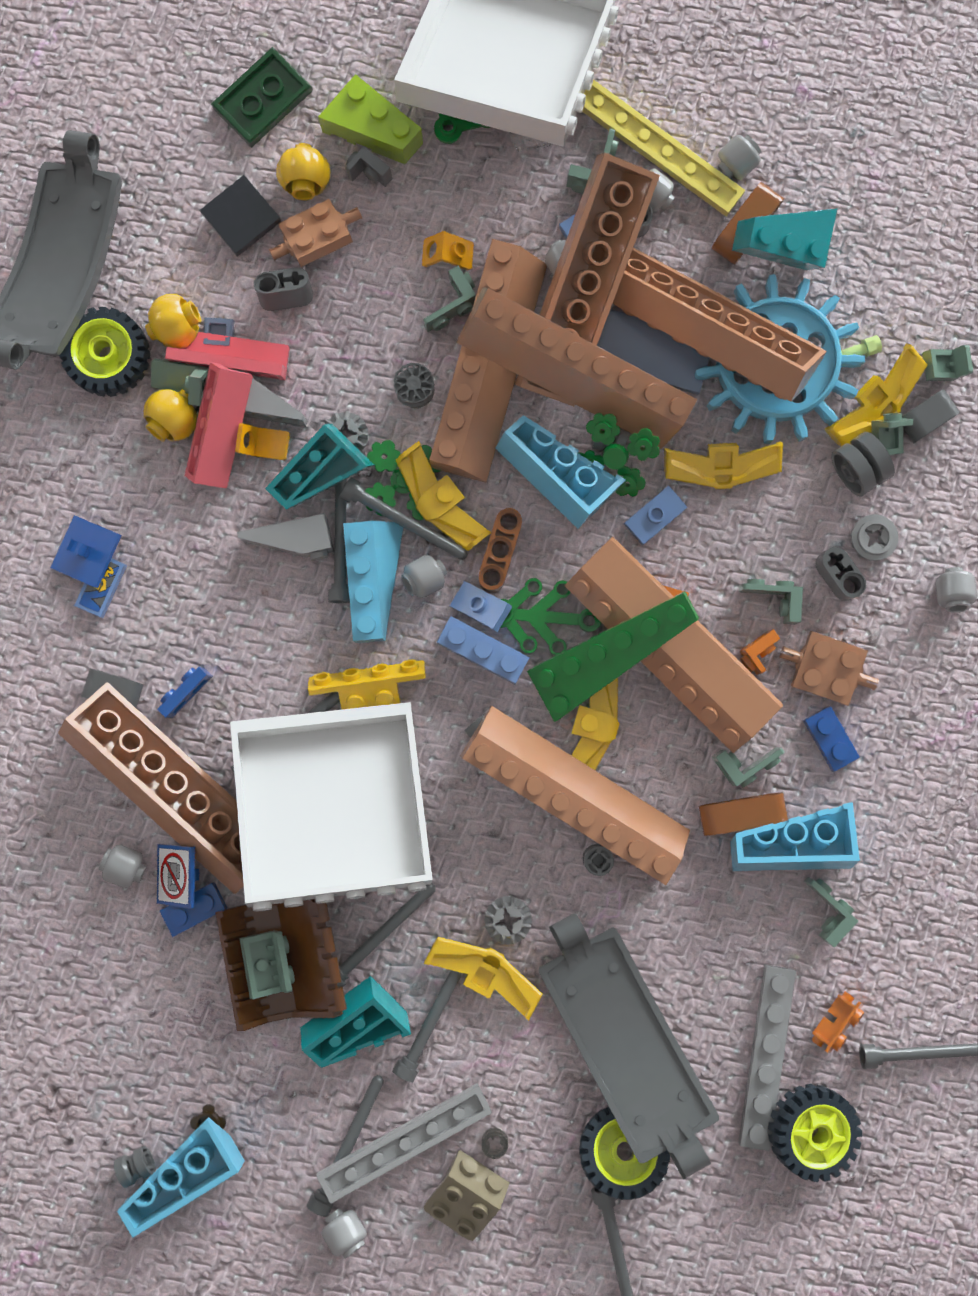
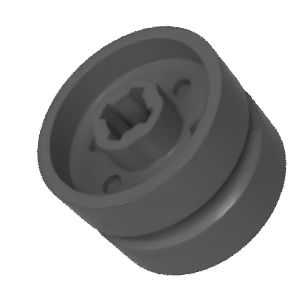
M865 431L853 438L850 444L842 445L831 454L832 463L838 476L845 486L859 497L864 496L873 490L876 485H881L895 474L894 464L888 451L870 432Z

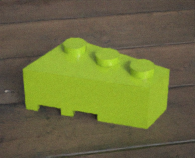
M356 74L318 116L323 133L330 136L334 134L346 139L348 143L353 145L357 143L365 146L374 153L402 164H406L423 145L422 128Z

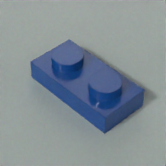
M202 667L197 669L191 668L181 678L183 683L176 690L171 689L161 698L160 702L162 705L157 710L165 718H173L213 675Z
M827 706L803 720L832 772L860 758L831 706Z
M215 882L195 892L194 908L169 905L160 910V913L172 937L216 915L215 912L227 909L228 907Z

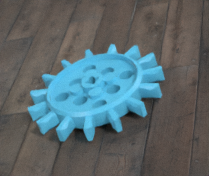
M775 274L769 275L766 280L765 290L767 298L757 302L752 301L742 283L737 285L734 289V295L740 305L783 328L791 329L794 334L807 341L810 337L818 338L821 341V348L827 352L802 390L803 401L801 403L780 399L773 393L768 394L763 391L761 385H755L749 381L746 384L737 383L734 379L736 371L725 369L718 361H716L715 366L699 368L694 373L695 379L707 380L718 377L724 390L713 396L706 406L708 410L717 409L726 401L731 400L741 409V413L734 420L731 430L735 434L745 426L749 416L765 420L763 431L764 444H770L776 434V422L789 420L792 422L794 434L798 441L805 440L808 437V430L803 416L812 410H815L829 426L835 423L838 417L824 400L831 391L852 400L859 390L838 380L841 367H861L865 363V356L856 354L842 355L839 342L841 339L852 336L859 329L858 323L846 324L842 328L834 330L826 318L835 309L840 299L837 295L826 300L822 308L817 310L804 302L810 287V279L804 278L797 287L794 299L778 296V281Z

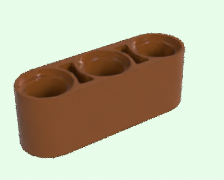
M760 182L718 236L711 249L735 265L743 255V253L732 251L738 221L774 215L784 198L763 182Z
M505 508L498 513L479 571L480 587L487 593H496L502 589L519 538L522 517L513 508ZM504 517H512L516 520L517 525L512 530H506L501 526L500 522ZM497 544H503L508 548L509 552L505 557L497 558L492 553L493 547ZM491 571L496 572L500 576L499 583L494 586L487 585L483 580L484 575Z
M783 792L699 806L704 836L754 829L788 820Z

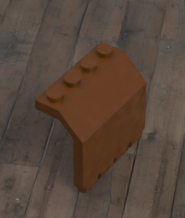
M315 899L303 900V905L297 907H285L284 903L272 904V909L265 911H253V907H247L244 904L215 912L237 1031H246L269 1022L289 1018H334L343 1015L342 1011L346 1010L347 1007L343 987L337 986V983L342 980L337 957H332L331 952L336 951L332 927L326 926V922L330 921L327 903H316ZM273 930L281 931L282 935L287 937L289 943V953L286 954L288 966L291 965L294 972L295 981L291 984L292 992H279L251 999L240 938Z

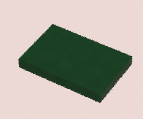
M272 47L214 100L211 106L252 148L303 101L313 89L283 56Z

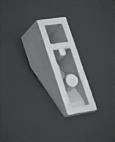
M254 378L252 379L244 417L307 426V420L301 412Z
M324 513L237 532L238 538L243 542L305 558L310 557L311 561L328 558V553L334 552L328 519Z

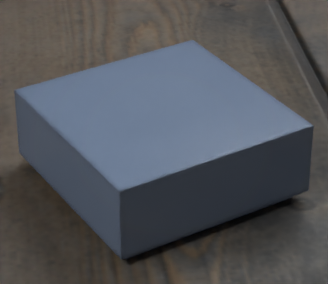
M204 317L203 333L234 337L235 321L233 319ZM226 337L225 341L204 338V344L229 346L230 337Z

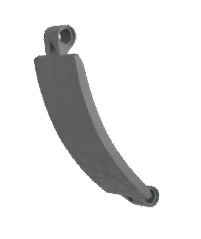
M68 130L63 138V157L66 165L44 162L39 170L23 241L12 271L0 294V367L14 370L19 369L32 352L54 357L59 356L78 327L95 291L109 249L122 187V178L118 173L97 170L100 143L96 134Z
M576 913L549 926L562 955L542 965L538 971L638 1162L645 1163L667 1150L683 1180L709 1166L711 1162L695 1134L719 1121V1115L668 1026L617 929L612 927L589 940Z

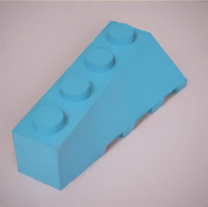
M523 415L503 433L495 449L579 529L614 494L626 479L618 474L613 476L604 470L605 466L595 460L594 462L589 461L578 454V449L572 445L566 446L555 439L556 435Z
M385 521L343 523L353 641L355 643L386 641L404 527L395 522Z
M853 802L842 804V806L832 809L820 810L803 817H794L777 824L772 823L736 833L730 841L732 871L851 869L860 861Z
M208 1117L144 1184L125 1200L117 1212L133 1238L238 1173L245 1160L231 1136Z

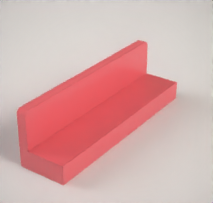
M198 332L195 340L189 346L183 349L166 348L165 359L168 361L209 367L210 362L221 364L231 370L247 372L252 376L286 380L290 347L285 344L230 337L229 346L204 344V338L225 341V338L230 336Z
M210 362L184 475L193 483L227 488L235 456L238 426L243 422L253 376L251 374L231 370L221 364Z

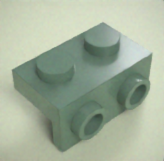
M273 930L240 938L250 998L256 999L279 992H292L291 984L294 983L295 978L291 965L288 966L286 954L289 953L287 937L283 936L281 931Z

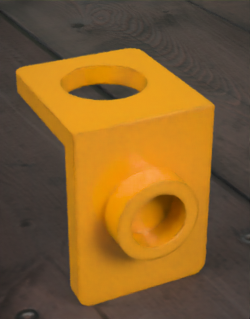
M446 231L427 237L423 242L422 266L429 267L443 261L459 266L462 269L470 270L473 263L474 243ZM436 242V252L430 258V248Z
M240 423L235 452L285 461L287 459L290 433L288 431L259 428ZM248 432L250 441L248 446L245 447L244 436Z

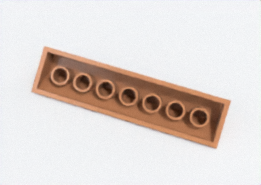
M605 152L596 156L540 311V316L597 346L659 180V174ZM517 375L515 385L573 407L575 406L572 402Z
M492 239L474 304L482 288L486 287L534 312L547 265L521 246ZM464 346L461 347L430 456L431 468L487 483L496 451L495 448L498 444L517 376L516 373Z
M635 248L631 252L612 303L621 308L625 314L638 317L647 322L649 327L667 333L674 341L687 344L696 349L700 355L718 361L725 369L738 372L747 377L748 381L752 384L761 385L772 391L776 397L789 400L790 402L802 392L827 352Z
M486 287L482 288L456 343L593 414L601 413L603 416L613 414L617 418L616 425L631 434L639 433L643 428L650 429L653 436L660 438V444L658 445L660 449L684 426L697 401L696 398Z
M614 537L610 538L565 584V587L607 629L674 597ZM698 620L641 660L732 753L753 738L783 707V704Z
M106 682L64 720L58 734L181 846L195 847V859L233 894H236L244 887L237 800Z
M492 705L490 706L460 754V757L664 885H667L682 860L690 830Z

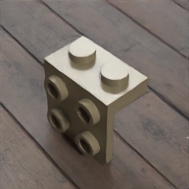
M459 1150L453 1158L446 1177L426 1201L424 1210L460 1236L473 1241L500 1210L510 1182Z

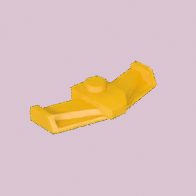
M905 344L904 350L885 381L879 376L873 375L858 391L854 398L861 405L860 407L831 426L824 428L825 432L837 445L841 447L846 443L850 444L853 438L865 431L872 433L871 421L882 420L883 414L901 412V407L928 366L911 344Z
M417 441L396 459L414 499L416 509L425 521L431 522L467 551L491 534L489 530L457 506L465 497L448 475L437 481L420 441Z
M779 441L775 444L739 454L737 443L708 444L707 456L664 448L665 478L714 487L716 490L731 489L733 486L782 472L783 443Z
M618 678L589 698V708L581 705L578 706L571 734L581 736V739L571 756L594 770L598 767L612 740L616 739L619 728L617 720Z
M437 937L424 960L426 965H433L467 974L463 985L488 999L495 989L528 1021L543 995L505 959L504 954L491 947L484 949Z

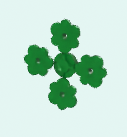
M596 413L593 420L588 421L586 424V430L589 434H592L591 438L594 442L601 441L608 446L603 451V457L595 455L592 450H587L585 454L582 452H578V454L591 462L595 460L603 466L606 465L610 469L618 470L617 474L626 480L616 490V493L620 496L629 494L635 497L638 494V490L644 489L646 481L640 476L641 472L639 469L633 468L631 470L628 466H625L629 460V454L637 456L640 461H645L648 457L652 459L658 457L660 453L658 447L660 438L653 436L650 429L643 428L639 433H632L630 435V443L627 449L620 444H612L615 436L620 433V427L616 425L617 418L613 414L603 416L601 413Z
M385 440L382 444L375 442L367 458L375 465L377 472H383L384 470L393 472L390 478L391 486L386 485L383 487L382 483L377 482L373 485V488H367L365 492L375 498L381 497L382 502L394 508L396 505V501L393 498L395 491L403 494L410 491L400 469H397L396 459L401 453L395 450V444L391 440ZM422 445L421 447L430 464L432 448L429 445ZM432 468L433 473L441 472V470ZM410 493V501L407 502L406 507L409 511H412V516L415 520L421 521L424 518L417 511L416 504ZM366 506V509H367L368 511H374V510H372L371 508H369V507Z

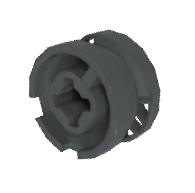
M409 363L402 366L396 372L394 389L398 400L403 405L411 408H421L432 400L435 393L434 378L425 366L419 363Z

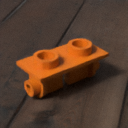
M846 991L842 995L838 994L828 1010L830 1014L837 1018L835 1022H831L824 1016L812 1032L814 1036L811 1040L820 1047L824 1043L827 1044L828 1047L825 1050L827 1053H831L833 1049L837 1052L841 1049L847 1040V1036L844 1033L851 1024L855 1027L864 1015V1012L861 1010L864 1004L858 1001L856 1006L852 1004L855 998Z

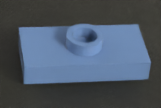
M668 485L630 517L624 525L643 546L686 510L687 506Z
M466 581L463 582L450 604L453 609L496 632L499 631L512 609V606L507 602Z

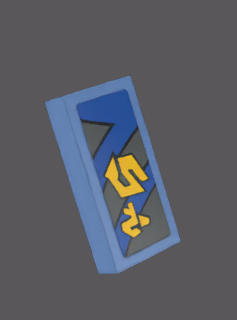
M111 558L98 589L84 583L74 606L104 618L127 565Z

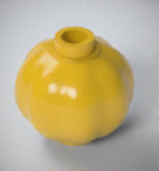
M298 143L295 145V148L287 149L281 155L276 168V178L282 188L295 199L302 201L311 200L321 194L326 188L331 175L327 159L317 149L312 148L307 143Z
M165 294L158 297L151 304L148 311L149 323L145 325V329L151 340H158L165 347L183 349L195 340L199 331L198 323H201V316L192 301L187 302L182 296L177 294Z
M170 389L154 392L146 400L143 409V416L148 423L145 426L146 429L162 442L166 439L172 442L184 440L195 430L198 415L194 406L188 404V394L183 389L179 392Z

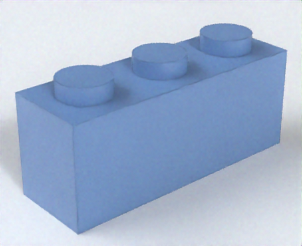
M450 616L437 641L438 645L516 685L530 658Z

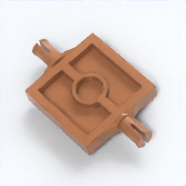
M330 199L318 203L278 223L283 234L284 243L269 249L274 261L290 253L291 256L297 259L300 267H303L352 243L347 225L362 219L358 207H355L341 214L334 208Z
M813 631L809 632L806 644L800 652L785 646L781 649V651L792 656L780 653L779 658L795 663L792 687L849 706L853 692L858 685L872 690L877 688L876 685L866 681L878 684V678L862 674L863 664L868 653L866 649Z

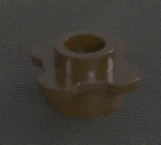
M206 1104L202 1108V1112L190 1120V1126L195 1130L208 1117L222 1129L226 1126L225 1117L219 1116L215 1112V1107L211 1104Z

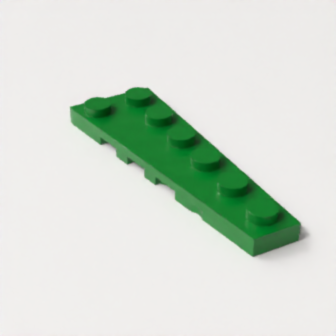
M684 591L530 668L527 672L553 721L556 722L699 619V616Z

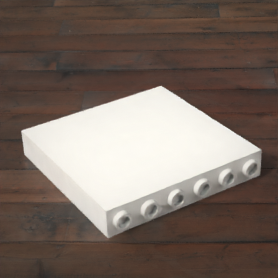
M429 0L394 79L396 101L564 147L568 135L573 136L577 124V117L575 115L577 112L582 113L586 99L584 92L591 89L594 79L593 68H599L603 53L601 47H606L611 33L609 26L615 25L619 7L615 6V0Z
M411 702L230 722L244 895L247 907H253V911L272 909V904L284 903L285 907H297L303 905V900L315 899L316 903H329L334 901V896L346 895L348 900L364 898L366 892L377 891L378 896L395 894V889L408 887V892L426 890V885L432 883Z

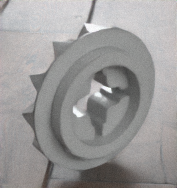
M345 411L334 413L329 420L325 421V424H333L340 432L345 427V423H347L349 432L357 434L348 436L347 439L360 451L365 448L368 441V428L359 415Z
M878 514L867 515L855 523L850 534L852 537V547L855 548L860 557H864L869 561L883 560L889 557L895 551L898 544L896 526L890 519ZM881 529L878 536L881 544L874 543L867 546L870 539L867 532L872 534Z
M512 896L498 898L486 910L485 928L490 937L501 944H515L524 939L531 928L532 917L530 910L518 898ZM504 908L507 909V913L511 917H521L512 923L511 933L506 925L495 924L504 919Z

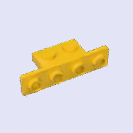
M409 659L393 665L377 664L372 668H349L343 672L332 674L321 672L309 677L308 694L318 695L338 692L342 710L399 704L401 700L398 683L425 679L424 660Z

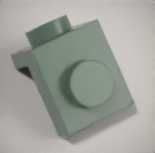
M962 345L952 350L929 349L922 352L923 360L928 365L925 369L926 381H954L973 373L969 345Z
M902 413L883 414L882 420L871 421L872 434L883 444L889 455L904 453L903 426L913 425V419L902 418Z

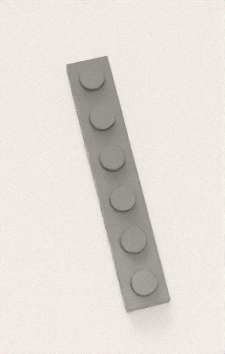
M764 964L738 1141L742 1147L770 1151L771 1148L768 1134H772V1132L768 1129L769 1122H774L770 1115L772 1110L776 1111L777 1107L776 1103L778 1100L796 970L792 968Z
M478 1083L317 1172V1179L331 1204L488 1116L492 1111Z

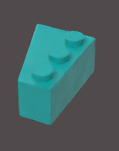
M838 208L759 216L740 220L737 224L732 251L806 271L825 268Z
M324 424L265 489L285 509H290L374 464L333 424Z
M371 976L344 995L347 1009L342 1011L343 1015L334 1018H312L300 1027L302 1051L320 1068L357 1055V1050L373 1044L375 1048L384 1045V1040L401 1034L403 1038L411 1034L407 1011Z

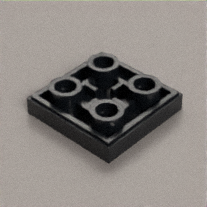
M245 175L241 176L200 209L203 217L237 257L277 226L278 223L282 222L279 215Z

